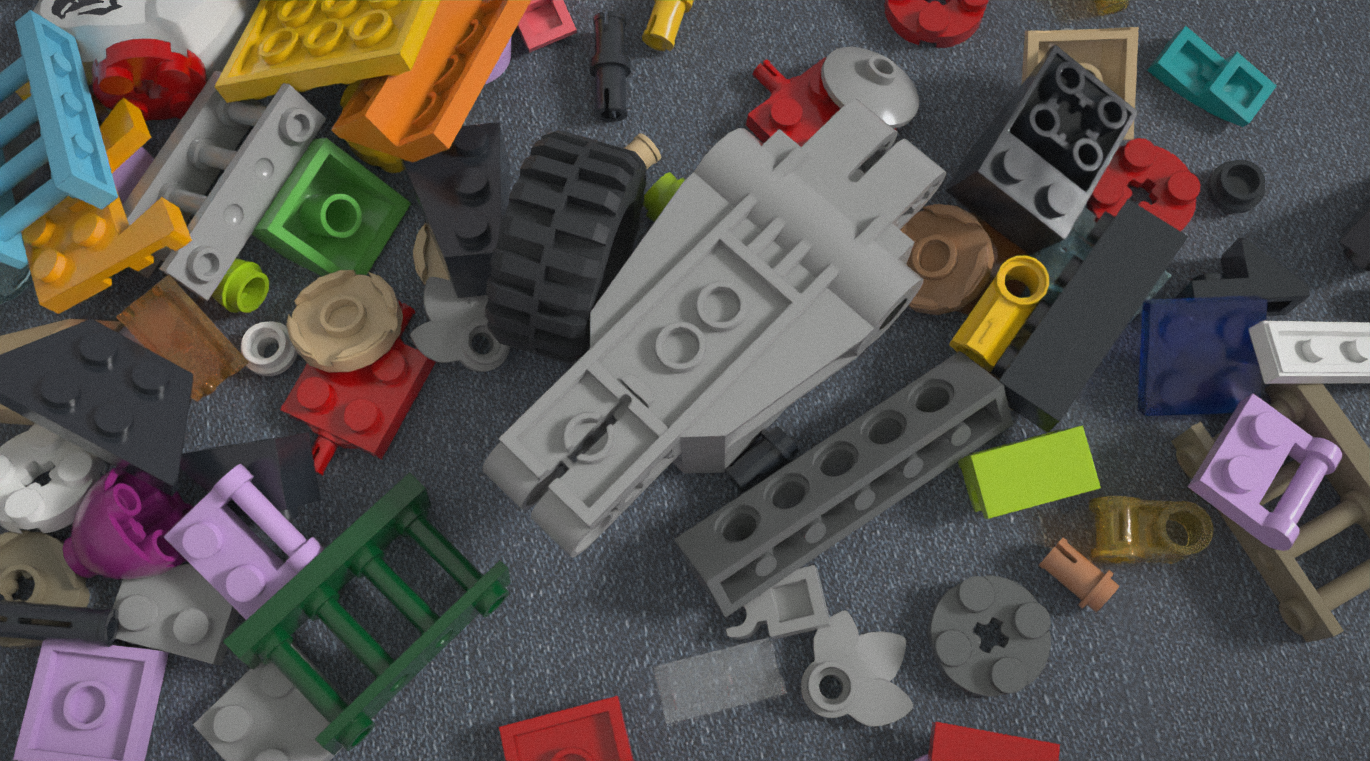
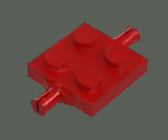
M825 57L800 76L792 77L791 79H786L768 59L763 61V65L760 63L755 68L752 74L753 77L771 93V96L748 113L746 126L763 143L780 129L802 147L841 109L830 98L822 83L821 68L826 60Z
M398 301L403 314L401 331L387 353L371 365L351 372H326L307 363L280 409L282 412L308 425L318 435L312 446L317 474L324 475V471L338 447L359 449L382 460L434 367L435 361L425 357L419 350L405 345L400 339L412 316L416 313L412 307L405 303L402 304Z

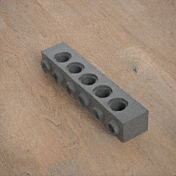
M959 351L674 540L693 575L726 618L1013 425L1004 386L972 359Z

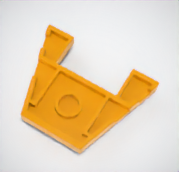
M124 98L117 103L99 127L112 173L151 138L141 110ZM119 195L116 200L102 210L78 198L68 196L21 231L39 304L57 314L112 286V279L109 277L121 270L130 267L140 271L153 264L154 256L151 254L166 246L177 251L192 241L180 208L163 197L157 200L129 226Z

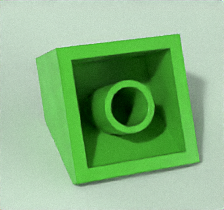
M313 139L252 232V235L286 259L320 276H325L339 270H354L356 275H367L411 202L329 139Z

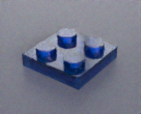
M1256 295L1144 300L1142 304L1137 410L1144 416L1233 413L1240 401L1254 393L1260 398L1262 373L1249 328L1261 321H1266L1267 299Z

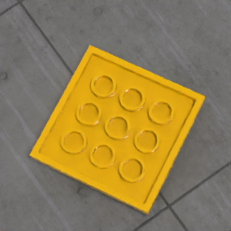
M260 0L214 87L223 99L229 103L247 99L260 100L267 96L275 95L283 83L290 84L297 92H305L321 86L339 83L351 84L358 80L385 75H401L412 70L441 0Z

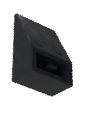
M1055 44L1049 49L971 148L945 191L1008 240L1019 246L1028 255L1034 254L1067 238L1139 112Z

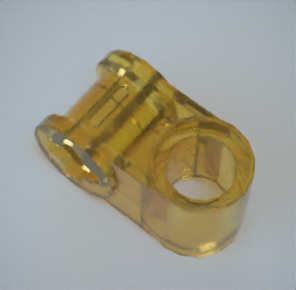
M1107 496L1089 500V511L1095 514L1096 547L1090 550L1091 560L1094 562L1109 564L1138 562L1178 563L1205 549L1213 538L1214 527L1211 517L1205 509L1196 503L1188 501L1141 500L1140 498L1127 496ZM1167 520L1177 521L1186 529L1188 534L1186 546L1178 545L1169 538L1166 531Z

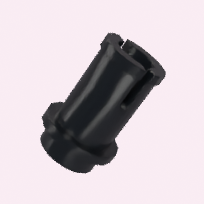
M775 426L769 432L765 429L760 432L762 439L732 466H728L724 470L726 475L731 478L730 480L742 493H745L774 474L782 465L792 462V457L799 451L790 437L778 426Z

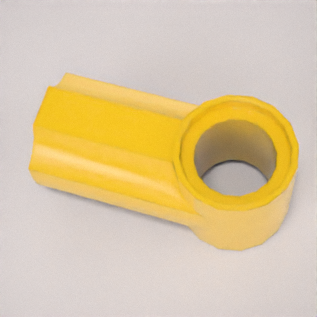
M1015 256L1005 261L999 268L994 280L950 341L949 346L957 353L959 351L963 352L980 367L991 372L1026 320L1045 296L1049 287V274L1045 266L1030 256ZM1018 280L1023 282L1030 291V297L1018 298L1013 296L1007 290L1005 281Z

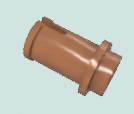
M1064 537L1038 565L1081 599L1078 606L1082 609L1088 605L1093 611L1097 612L1119 588V585L1111 579L1114 574L1112 571L1102 572L1072 547Z

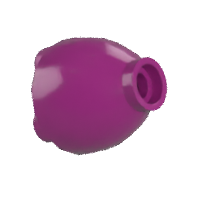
M115 467L98 479L81 502L73 520L72 535L63 544L64 559L72 571L85 578H92L98 574L113 579H146L161 575L187 561L164 536L194 507L184 503L177 491L173 496H170L124 470Z

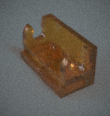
M170 275L163 278L147 293L135 300L116 316L145 348L194 374L191 398L195 402L210 395L217 389L219 384L236 374L249 363Z

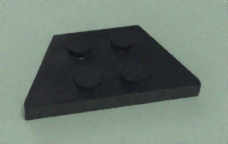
M92 318L0 355L1 405L170 496H173L177 491L188 411L190 409L193 389V373Z

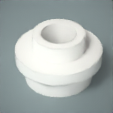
M269 321L253 325L246 331L241 342L243 362L258 375L275 376L281 374L293 364L297 357V351L290 341L287 327L278 322ZM272 343H278L279 349L269 358H264L265 348Z

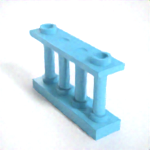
M29 10L15 22L22 56L0 73V103L28 81L31 87V96L0 119V262L20 270L29 264L21 231L68 196L78 198L101 210L118 198L76 39L73 35L32 10ZM39 120L41 136L6 163L3 147ZM49 161L51 179L15 205L12 189Z

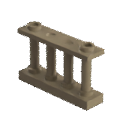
M1271 384L1265 388V391L1271 398V407L1312 437L1329 440L1340 448L1342 459L1335 471L1325 476L1341 497V503L1298 527L1300 530L1293 546L1285 551L1268 547L1218 510V512L1280 602L1279 611L1286 624L1294 632L1302 635L1308 643L1331 638L1343 632L1344 630L1331 611L1370 588V559L1317 590L1295 560L1296 557L1355 523L1361 525L1370 538V449L1323 384ZM1201 422L1190 427L1171 441L1177 449L1176 457L1181 468L1192 479L1220 435L1218 433L1211 437ZM1294 459L1280 467L1259 503L1261 506L1285 492L1300 466L1299 462Z

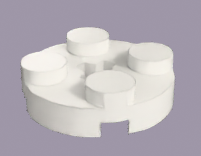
M35 423L29 431L15 436L0 447V526L10 532L23 534L20 529L38 528L42 533H48L72 524L75 513L89 489L98 481L101 472L105 475L104 460ZM50 471L49 477L52 480L42 487L36 482L32 484L37 476Z

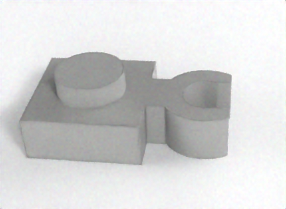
M815 565L799 568L763 592L761 596H757L745 604L743 607L746 609L747 616L744 623L740 626L727 628L726 632L727 636L732 639L744 640L753 636L758 631L760 625L767 624L769 635L775 640L830 627L831 623L818 568Z

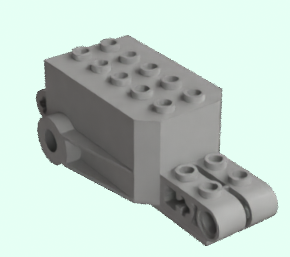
M853 99L845 104L802 147L780 129L764 144L745 128H737L728 133L713 146L695 171L682 183L591 310L590 349L498 438L500 443L485 460L483 472L522 510H527L536 504L531 513V519L570 557H575L587 549L671 463L675 464L683 473H724V470L728 466L730 467L760 436V432L764 429L766 430L789 405L852 362L868 346L876 341L916 296L924 279L906 265L915 242L900 229L937 191L946 176V171L907 139L900 140L891 148L897 137V131L858 99Z

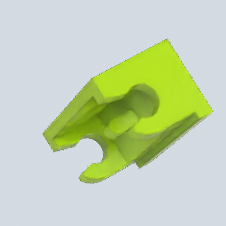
M1083 426L1064 428L974 452L958 461L975 512L982 511L985 519L1101 488Z

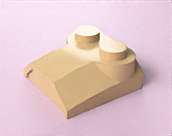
M1139 27L1025 31L1021 85L1049 49L1056 44L1135 108ZM1134 121L1123 140L1134 139Z

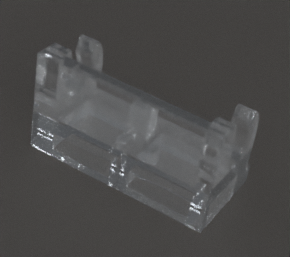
M769 637L654 667V675L662 701L663 714L668 727L781 698L787 694L783 676L779 673L775 648L772 640L769 641Z

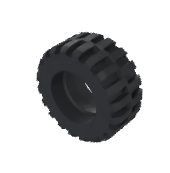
M560 130L541 136V140L535 142L531 148V155L525 158L520 168V176L517 183H514L509 195V204L505 215L502 216L498 230L500 233L497 245L492 254L490 264L492 266L491 275L487 281L486 295L488 296V302L485 306V317L488 320L487 328L500 344L570 365H574L590 349V312L632 255V248L640 223L639 218L644 202L643 194L646 186L647 176L645 173L647 169L646 164L635 151Z

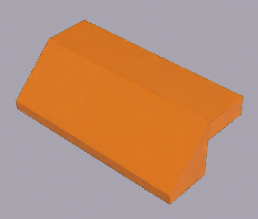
M441 0L412 70L398 76L385 75L363 79L331 131L341 139L410 162H416L448 150L531 0Z

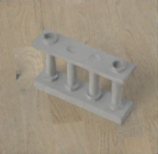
M214 71L122 205L130 226L157 200L163 197L180 208L185 223L191 214L195 215L187 226L192 241L177 251L166 246L151 254L154 256L153 264L140 271L127 267L129 270L148 279L160 260H163L164 262L159 268L161 271L201 299L209 300L326 120L290 84H282L268 107H264L258 100L254 99L227 103L214 87L222 72ZM253 126L254 128L252 129V131L250 132V134L248 135L238 151H235V148L237 147V145L239 144V142L241 141L249 127ZM221 170H225L220 179L217 181V183L211 190V192L209 193V195L206 196L205 193L207 192V190L209 189V187L211 186Z

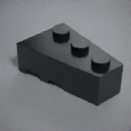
M500 122L461 126L448 150L416 162L400 158L405 176L417 200L425 223L429 228L457 298L486 295L487 281L490 278L492 269L490 265L494 248H496L500 233L498 230L502 216L505 215L509 204L508 198L511 193L510 164Z

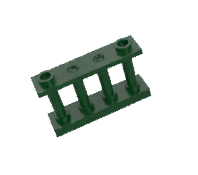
M410 472L223 641L242 662L253 670L262 662L265 665L273 663L330 723L315 740L333 755L342 747L346 751H350L360 744L375 726L371 719L479 613L484 618L489 616L509 595V591L506 589L511 583L509 569L501 560L483 575L426 519L428 516L426 510L432 504L426 488ZM399 535L402 537L410 536L466 591L441 617L382 560L385 555L383 550ZM355 576L359 579L366 577L422 634L398 659L394 660L337 602L340 596L337 592ZM309 618L312 621L320 619L377 678L350 705L291 646L293 642L291 635Z

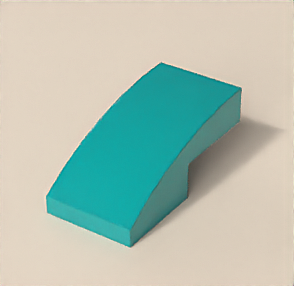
M1187 26L1173 35L1147 69L1160 82L1194 105L1241 127L1251 122L1276 88V85L1241 54L1236 52L1227 59H1224Z

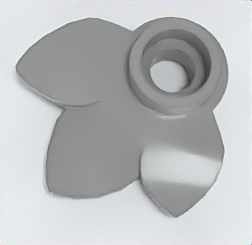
M429 277L424 288L423 304L425 313L430 321L418 326L410 334L413 343L425 357L438 363L460 361L470 370L487 372L500 366L507 358L510 350L509 346L500 344L488 331V320L485 317V306L488 302L487 295L457 298L450 280ZM480 335L488 339L490 350L487 354H479L473 349L472 339L474 336Z
M845 610L829 617L831 626L816 631L813 638L814 662L807 667L801 679V694L807 707L815 714L825 718H838L848 714L859 723L868 727L890 724L906 716L912 710L913 703L904 691L890 682L896 676L902 664L906 649V639L901 635L882 631L859 635L853 618ZM831 676L840 682L841 693L836 699H828L821 694L819 684L822 678Z

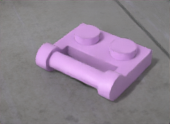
M1253 393L1240 401L1188 485V488L1268 547L1285 551L1293 546L1299 535L1300 529L1297 526L1299 519L1324 475L1332 474L1342 459V452L1331 441L1312 437ZM1287 455L1299 462L1300 466L1272 513L1259 503Z
M239 464L222 477L213 489L164 538L247 620L318 556L324 548L314 537L307 540L250 482L254 476L242 464ZM231 500L290 557L285 563L227 506Z

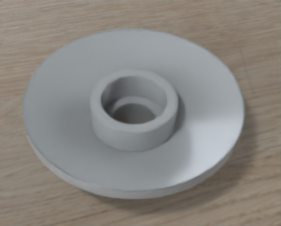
M843 47L831 52L822 65L821 79L823 86L839 108H842L853 99H858L892 128L905 126L916 115L919 108L917 89L909 76L889 58L860 47Z

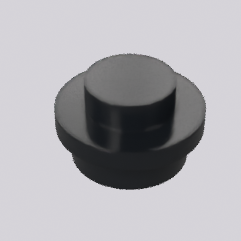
M1228 161L1219 165L1210 175L1207 186L1208 193L1212 201L1219 208L1230 213H1245L1255 208L1263 199L1265 194V176L1262 170L1251 161Z

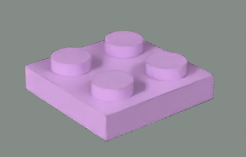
M43 641L13 760L145 761L169 653L116 645L101 647L100 645Z

